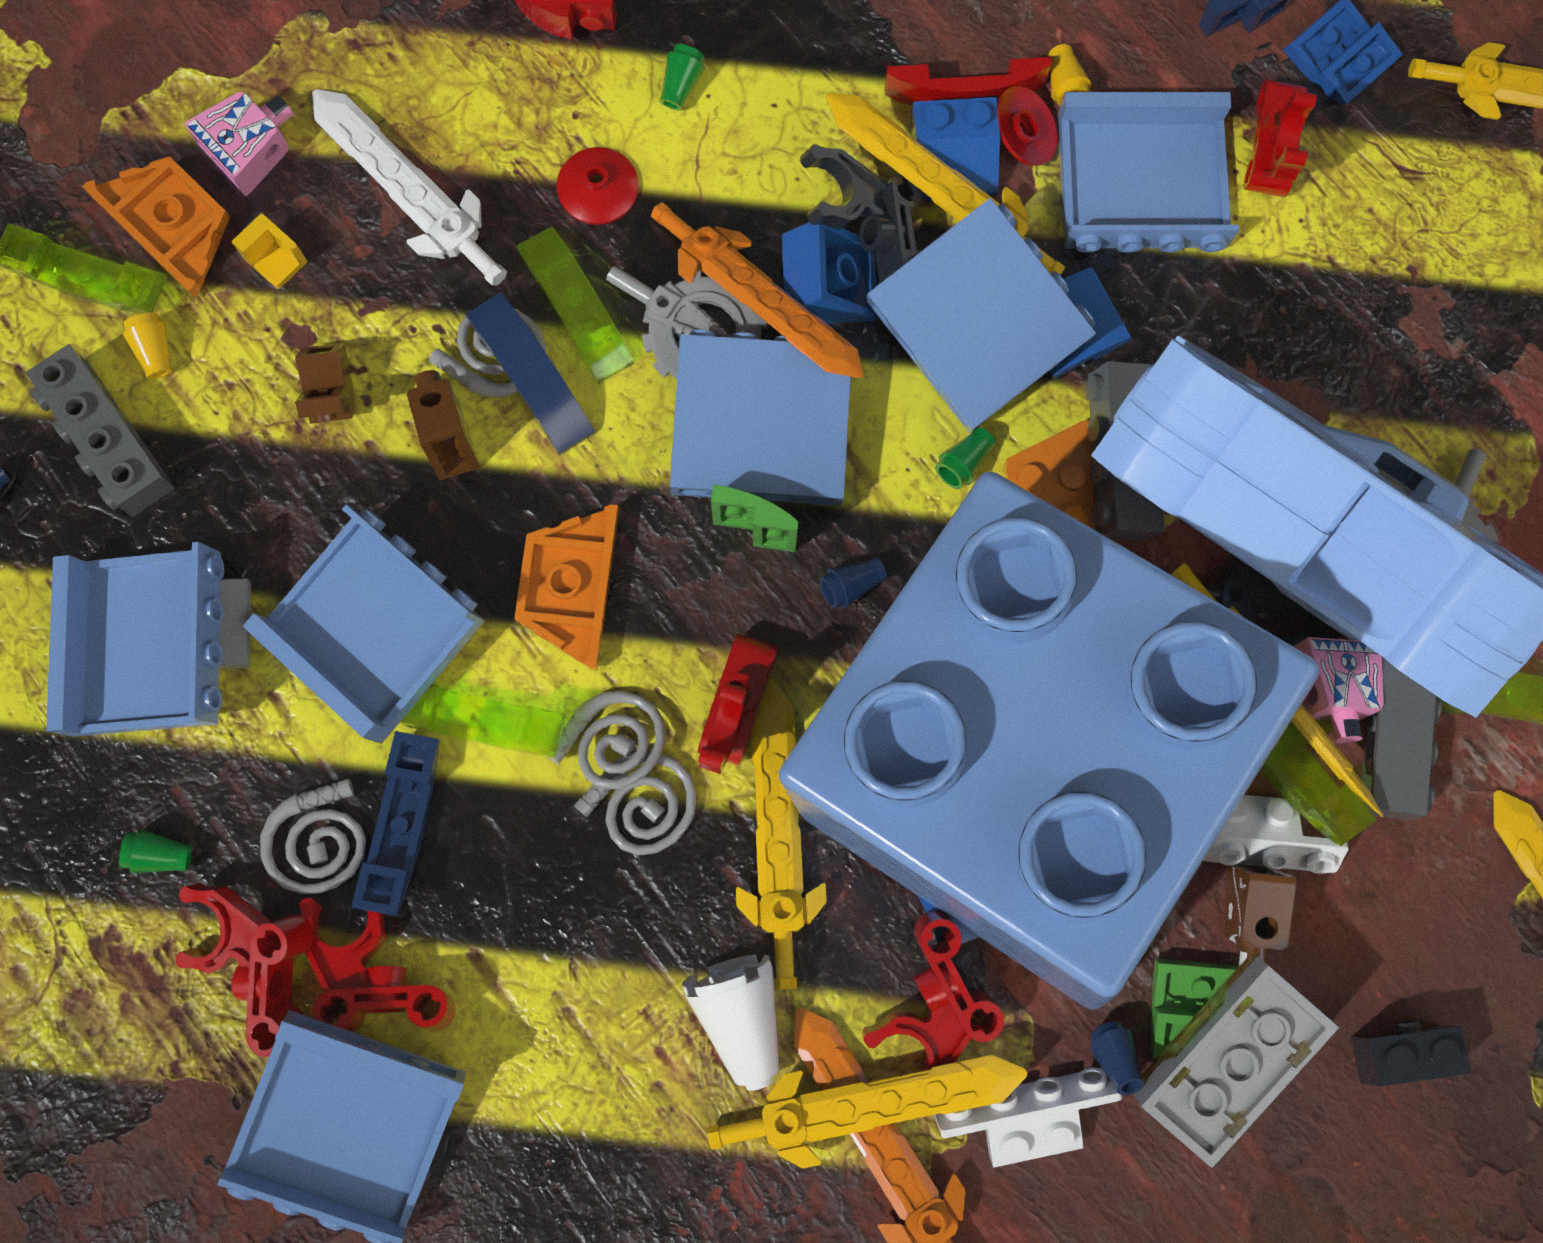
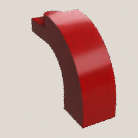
M514 0L520 11L532 23L559 37L573 39L575 25L592 31H599L601 29L615 30L617 19L615 0Z

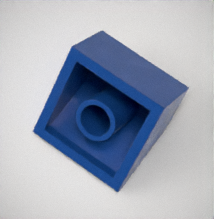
M996 97L913 102L909 125L910 136L949 167L960 172L990 197H997L1000 130ZM923 192L922 201L932 200L931 197Z
M810 222L782 234L784 291L826 323L873 322L878 320V315L867 302V294L877 287L875 253L865 251L861 247L859 235L843 228L838 230L826 225H812Z

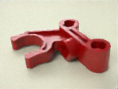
M1268 79L1264 80L1255 108V116L1258 119L1252 155L1244 177V190L1283 198L1287 197L1293 181H1295L1299 172L1305 166L1308 151L1299 150V144L1305 121L1309 113L1314 109L1317 95L1307 93V87Z
M739 633L736 634L698 746L697 753H700L698 759L700 768L721 774L727 762L737 766L741 765L766 685L775 664L779 646ZM747 689H748V690L750 691V693H751V698H750L749 701L745 704L746 698H747V694H746V693H747Z
M195 883L182 887L179 892L180 900L183 903L200 902L209 906L218 918L221 934L218 945L212 953L202 951L196 947L179 952L176 956L177 966L181 969L193 968L206 973H212L228 967L237 961L238 966L232 978V993L236 999L247 1001L246 1042L256 1055L269 1057L281 1022L288 1010L304 1015L298 1007L291 1005L294 957L307 952L312 945L313 932L309 922L299 915H288L271 921L228 886L212 887Z
M306 898L300 902L301 917L309 922L313 932L312 945L305 954L324 990V993L314 1003V1019L351 1032H355L360 1028L365 1014L407 1012V1016L412 1023L433 1032L443 1030L451 1024L455 1017L456 1008L455 1002L450 995L436 986H407L406 967H366L367 960L378 952L386 939L385 914L367 911V926L360 938L350 945L335 947L326 944L319 934L318 920L322 910L321 904L311 898ZM430 998L441 1005L437 1016L432 1019L422 1013L425 1002ZM345 1001L348 1009L347 1014L340 1015L338 1023L334 1024L331 1017L332 1011L339 1010L341 1002Z
M941 911L924 913L917 920L914 930L916 941L930 968L913 976L929 1007L928 1015L920 1017L911 1012L893 1011L880 1022L867 1026L862 1030L865 1044L872 1049L876 1048L887 1037L896 1034L910 1035L919 1040L924 1046L926 1053L925 1064L921 1071L956 1062L971 1038L978 1042H988L998 1037L1004 1028L1003 1013L990 995L977 990L968 992L951 960L961 947V933L948 915ZM938 926L947 927L942 933L944 940L941 943H928L933 938L932 929ZM982 1008L989 1015L986 1020L978 1023L971 1016L977 1009Z

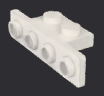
M1244 795L1203 861L1219 862L1224 865L1262 866L1274 870L1282 868L1306 870L1317 874L1335 873L1348 852V844L1346 840L1303 836L1297 800Z
M1102 1067L1087 1068L1078 1073L1055 1078L1045 1077L1036 1082L1018 1085L1001 1103L944 1115L940 1113L934 1114L942 1138L985 1130L989 1157L994 1168L1082 1149L1083 1141L1079 1109L1121 1101L1122 1095L1117 1092L1114 1083Z

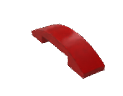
M1051 57L1010 59L1006 75L929 79L928 64L887 66L884 91L886 96L909 106H913V102L991 97H996L998 100L1002 92L1013 86L1027 87L1034 92L1045 86L1052 65Z

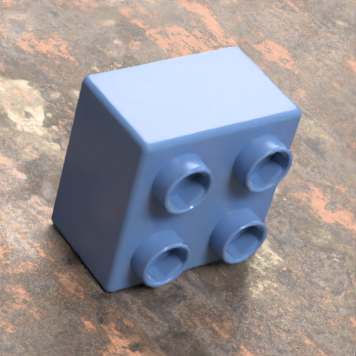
M990 471L983 473L968 492L781 766L779 779L796 808L808 823L1085 1008L1096 1010L1113 999L1124 987L1319 675V667L1312 657L1007 478Z

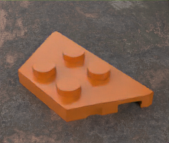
M170 156L150 162L149 165L143 168L134 167L119 172L120 178L97 184L92 180L82 185L84 190L193 297L199 294L230 216Z
M1082 421L1006 459L1004 464L1005 478L1096 531L1092 519L1094 490L1093 482L1090 478L1092 450L1087 432L1089 421Z
M612 504L605 506V510L581 519L577 516L563 521L555 528L546 527L526 535L514 618L528 630L590 670L598 671L619 515L618 505Z

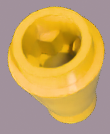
M1061 44L1052 48L1048 54V57H1051L1052 63L1050 68L1051 97L1061 106L1065 92H1089L1091 81L1073 54L1070 45Z
M142 313L126 319L123 322L125 331L122 334L144 369L146 378L157 379L171 374L172 369L169 363L165 323L159 321L156 313Z

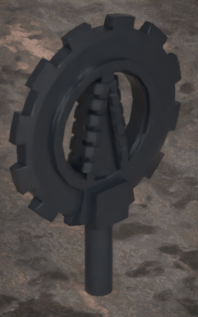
M1238 558L1235 561L1239 566L1234 572L1227 570L1221 582L1217 585L1201 582L1218 603L1228 609L1233 606L1243 618L1291 646H1295L1308 637L1339 639L1341 636L1340 632L1282 594L1276 586H1270L1268 583L1261 582L1266 577ZM1309 619V622L1299 633L1280 636L1268 631L1258 620Z

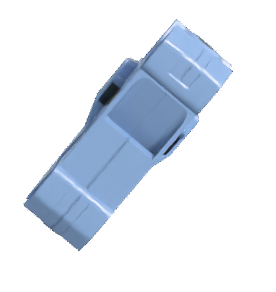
M1179 335L1176 339H1172L1154 365H1150L1113 417L1114 424L1091 455L1120 481L1169 514L1180 518L1271 580L1282 594L1348 639L1359 640L1384 657L1399 671L1443 701L1474 717L1481 713L1507 680L1523 667L1543 640V573L1466 523L1464 514L1468 506V497L1464 490L1391 442L1320 423L1269 389Z

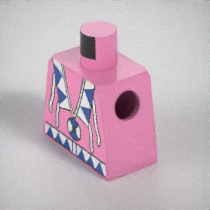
M237 92L191 118L184 125L198 146L236 187L247 196L288 152L289 146L278 127L293 116L294 113L278 94L259 108L244 92Z
M1308 637L1293 646L1312 657L1319 667L1318 678L1303 700L1302 705L1315 720L1331 721L1335 743L1346 744L1361 740L1362 733L1359 721L1380 711L1384 705L1382 656L1359 640Z

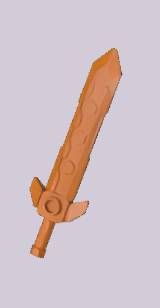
M663 202L654 207L651 217L682 241L681 248L678 249V274L687 282L693 283L697 272L703 271L740 303L748 306L781 333L791 345L802 354H805L825 372L854 378H861L863 376L856 347L821 318L813 315L777 286L769 276L736 251L750 247L751 240L741 232L715 226L714 229L710 226L702 227L695 231L674 214Z
M797 1008L795 1011L794 1047L819 1088L825 1090L859 1082L868 1083L863 1069L833 1021L804 1008ZM894 1123L877 1126L872 1130L852 1133L851 1136L865 1157V1162L900 1219L905 1220L906 1225L901 1223L878 1224V1228L887 1243H954L951 1237L957 1232L958 1220H963L965 1189L955 1174L951 1175L943 1192L944 1198L941 1199L936 1186L906 1138L900 1134Z

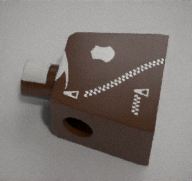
M1227 865L1224 933L1226 938L1241 946L1239 970L1245 971L1257 957L1268 965L1269 949L1286 950L1288 947L1296 877L1266 867Z

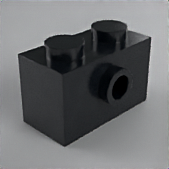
M1419 1020L1391 1023L1392 1031L1351 1037L1359 1080L1362 1084L1381 1087L1471 1074L1461 1026L1438 1024L1421 1027Z

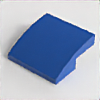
M1338 0L1283 48V51L1309 80L1342 106L1348 104L1403 55L1382 25L1378 22L1370 27L1350 0Z
M1092 267L1070 275L1063 280L1069 289L1066 295L1075 307L1082 305L1090 313L1095 321V325L1092 328L1097 334L1091 341L1083 344L1050 370L1055 379L1091 358L1096 361L1132 340Z

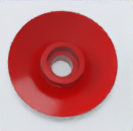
M1013 86L1002 92L997 100V117L1000 137L1008 151L1017 160L1029 166H1041L1049 162L1057 150L1058 133L1054 117L1047 104L1037 93L1027 87Z
M593 147L575 153L563 164L557 178V193L561 205L570 216L586 224L603 225L617 221L630 211L638 196L639 183L634 166L624 155L609 148ZM594 176L604 177L599 183L589 181Z

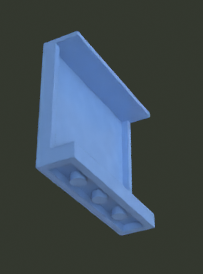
M1065 92L1058 112L1064 248H1076L1080 252H1094L1100 248H1118L1121 252H1135L1142 248H1159L1162 252H1176L1183 248H1200L1204 252H1217L1228 248L1239 231V225H1231L1224 119L1231 108L1230 92Z
M991 198L867 294L868 304L969 434L1083 344L1091 341L1097 334L1092 328L1095 325V321L1090 313L1082 305L1075 307L1066 295L1069 289L1065 281L1057 272L1049 273L1040 262L1043 256L1036 244L1028 237L1024 240L1014 229L1016 220L1011 212L1003 204L997 207Z
M692 330L690 335L680 334L670 477L671 495L711 498L713 484L742 490L769 502L841 506L844 499L850 377L825 372L805 354H802L791 345L783 335L775 337V341L758 340V336L751 333H734L732 338L715 337V333L708 330Z
M345 505L342 510L351 517L346 526L268 618L253 613L243 627L361 737L382 744L485 620L473 611L478 604L459 588L451 592L442 584L447 577L428 561L420 565L412 558L416 550L397 534L392 539L382 531L386 524L367 508L359 513L350 506Z
M192 542V550L93 561H83L70 555L53 557L46 731L75 737L218 725V711L222 705V696L219 690V667L223 659L222 649L219 644L220 623L223 619V606L220 601V580L224 576V564L220 551L200 542Z
M288 1010L281 1022L266 1067L227 1165L217 1185L227 1188V1192L230 1195L242 1200L258 1198L273 1203V1207L277 1211L287 1215L303 1213L318 1218L321 1225L332 1230L341 1231L348 1228L363 1233V1236L372 1243H402L408 1221L453 1106L458 1101L464 1086L466 1071Z

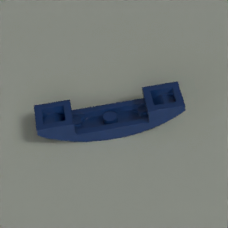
M501 292L465 314V317L488 351L492 352L534 414L536 422L559 456L595 433L565 381L529 328Z
M395 731L385 770V775L388 779L367 863L362 862L352 908L398 917L412 878L427 821L437 769L439 739Z

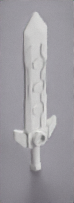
M319 89L312 92L315 121L389 193L390 198L426 233L407 240V244L418 255L444 259V255L456 257L462 252L485 275V279L491 285L497 286L505 279L507 271L501 265L496 264L475 242L479 234L477 227L481 228L482 226L481 203L470 190H466L460 203V210L421 169L417 168L381 132L380 128L346 94Z

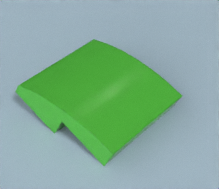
M713 484L711 497L713 525L753 530V547L796 552L798 521L794 517L759 496L735 488Z
M1155 958L1151 1015V1055L1153 1058L1170 1059L1179 1055L1175 1051L1178 1044L1217 1001L1222 1006L1224 1005L1226 991L1244 972L1239 970V965ZM1247 997L1233 1011V1013H1235L1243 1005V1003L1247 1000Z

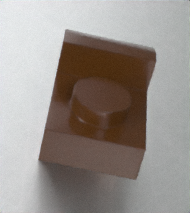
M345 343L302 348L295 357L302 386V392L295 401L298 417H308L310 424L353 418V385Z

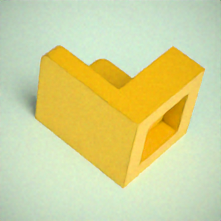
M262 213L231 241L243 259L276 289L284 286L308 263L297 244Z

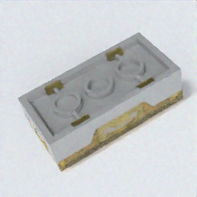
M1252 952L1141 1075L1144 1086L1133 1095L1145 1111L1207 1165L1213 1168L1339 1027Z

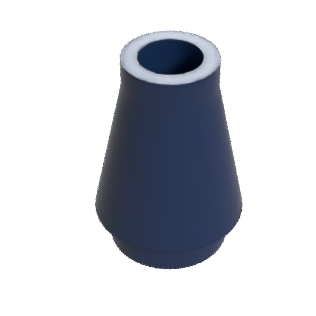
M874 557L863 562L829 568L827 574L820 577L819 582L822 593L832 608L835 609L840 606L847 608L876 585L886 581L887 573L880 559Z
M1109 1022L1097 1027L1090 1036L1092 1042L1090 1045L1091 1053L1114 1083L1120 1095H1131L1143 1088L1144 1081L1140 1074L1133 1033L1120 1022Z

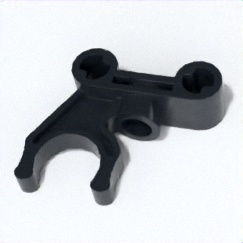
M813 144L800 156V163L804 168L818 167L826 170L835 178L842 192L841 206H833L822 201L808 212V221L812 225H826L839 230L859 217L862 220L860 228L861 247L865 251L875 253L879 283H882L921 252L916 250L911 210L921 203L923 197L922 190L900 173L885 181L841 148H824Z

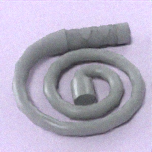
M515 309L546 353V344L541 329L531 318ZM464 317L459 325L457 345L464 360L473 369L483 374L505 373L501 365L485 364L478 361L471 354L466 343L467 331L471 324ZM474 331V347L484 356L494 357L492 352L488 351L476 331ZM439 348L430 356L429 362L443 372L445 371L453 379H457L470 392L481 396L497 398L519 393L512 382L504 384L490 382L482 376L476 375L471 370L466 369L464 365L458 361L456 362L454 358Z
M623 690L602 692L585 701L574 710V714L567 722L566 727L559 733L557 740L552 743L545 756L553 763L559 765L566 756L565 754L570 750L571 745L579 737L580 732L584 730L587 723H590L600 710L608 705L617 703L637 705L650 715L655 725L656 742L643 766L632 774L614 780L600 777L593 772L588 761V747L593 737L601 729L612 724L629 726L637 733L639 743L636 752L630 759L621 764H612L604 756L605 748L610 744L612 745L611 749L625 757L630 756L635 749L636 742L622 734L617 736L609 734L602 737L596 745L594 756L598 766L607 773L624 774L635 768L645 757L649 746L647 731L636 718L625 714L608 715L593 722L585 731L579 744L578 764L587 780L601 788L616 790L635 784L651 772L659 760L666 743L665 723L657 707L641 695Z
M647 750L645 757L638 766L645 763L652 750ZM636 751L632 752L629 757H619L612 764H621L630 759ZM663 752L657 764L672 769L683 781L687 793L686 812L669 836L654 844L636 845L627 841L619 833L615 819L618 804L627 792L643 785L653 786L662 791L668 800V813L665 819L653 828H638L632 818L634 809L638 806L642 808L641 812L653 823L665 811L653 798L648 800L646 797L638 796L626 804L622 813L624 826L633 837L649 840L663 835L673 826L678 815V798L671 785L662 779L644 776L633 785L616 789L608 802L605 821L611 839L620 849L635 855L655 854L676 843L688 829L695 816L697 792L692 775L678 760ZM604 771L600 777L614 780L625 777L629 771L624 774L607 773ZM592 784L588 792L584 793L583 797L576 802L574 807L585 817H588L594 810L593 808L610 792V789L597 787Z
M350 779L299 793V795L296 793L284 800L267 817L260 835L261 859L267 874L282 888L300 894L322 893L337 888L357 872L365 858L367 839L361 825L349 814L332 809L313 811L302 816L290 829L285 844L286 859L297 873L307 878H324L335 873L346 862L350 848L346 835L335 826H325L314 830L310 835V846L307 847L311 865L319 864L329 860L324 842L320 843V838L324 836L335 838L340 848L337 857L330 864L321 868H311L303 865L296 855L297 838L303 829L317 820L331 819L345 824L353 831L356 839V853L348 868L333 879L316 884H301L283 875L277 869L272 856L273 836L282 822L290 816L303 812V810L353 796L354 789Z

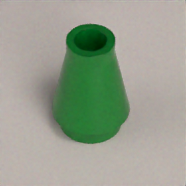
M676 44L673 51L667 53L663 89L659 100L662 105L677 111L683 109L685 101L705 71V66L703 65L705 56L703 53L684 44Z
M978 427L969 436L940 454L939 463L935 467L940 479L954 489H961L964 485H970L988 453L995 446L994 437L987 430Z
M139 829L137 833L127 831L120 849L119 866L129 868L130 873L187 872L192 856V845L182 844L143 829Z

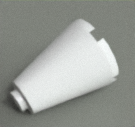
M756 955L730 959L707 967L709 975L700 981L697 980L696 973L686 978L682 982L684 995L735 1084L746 1086L748 1091L762 1089L773 1082L772 1077L779 1072L773 967L769 956L764 955L760 963H758Z

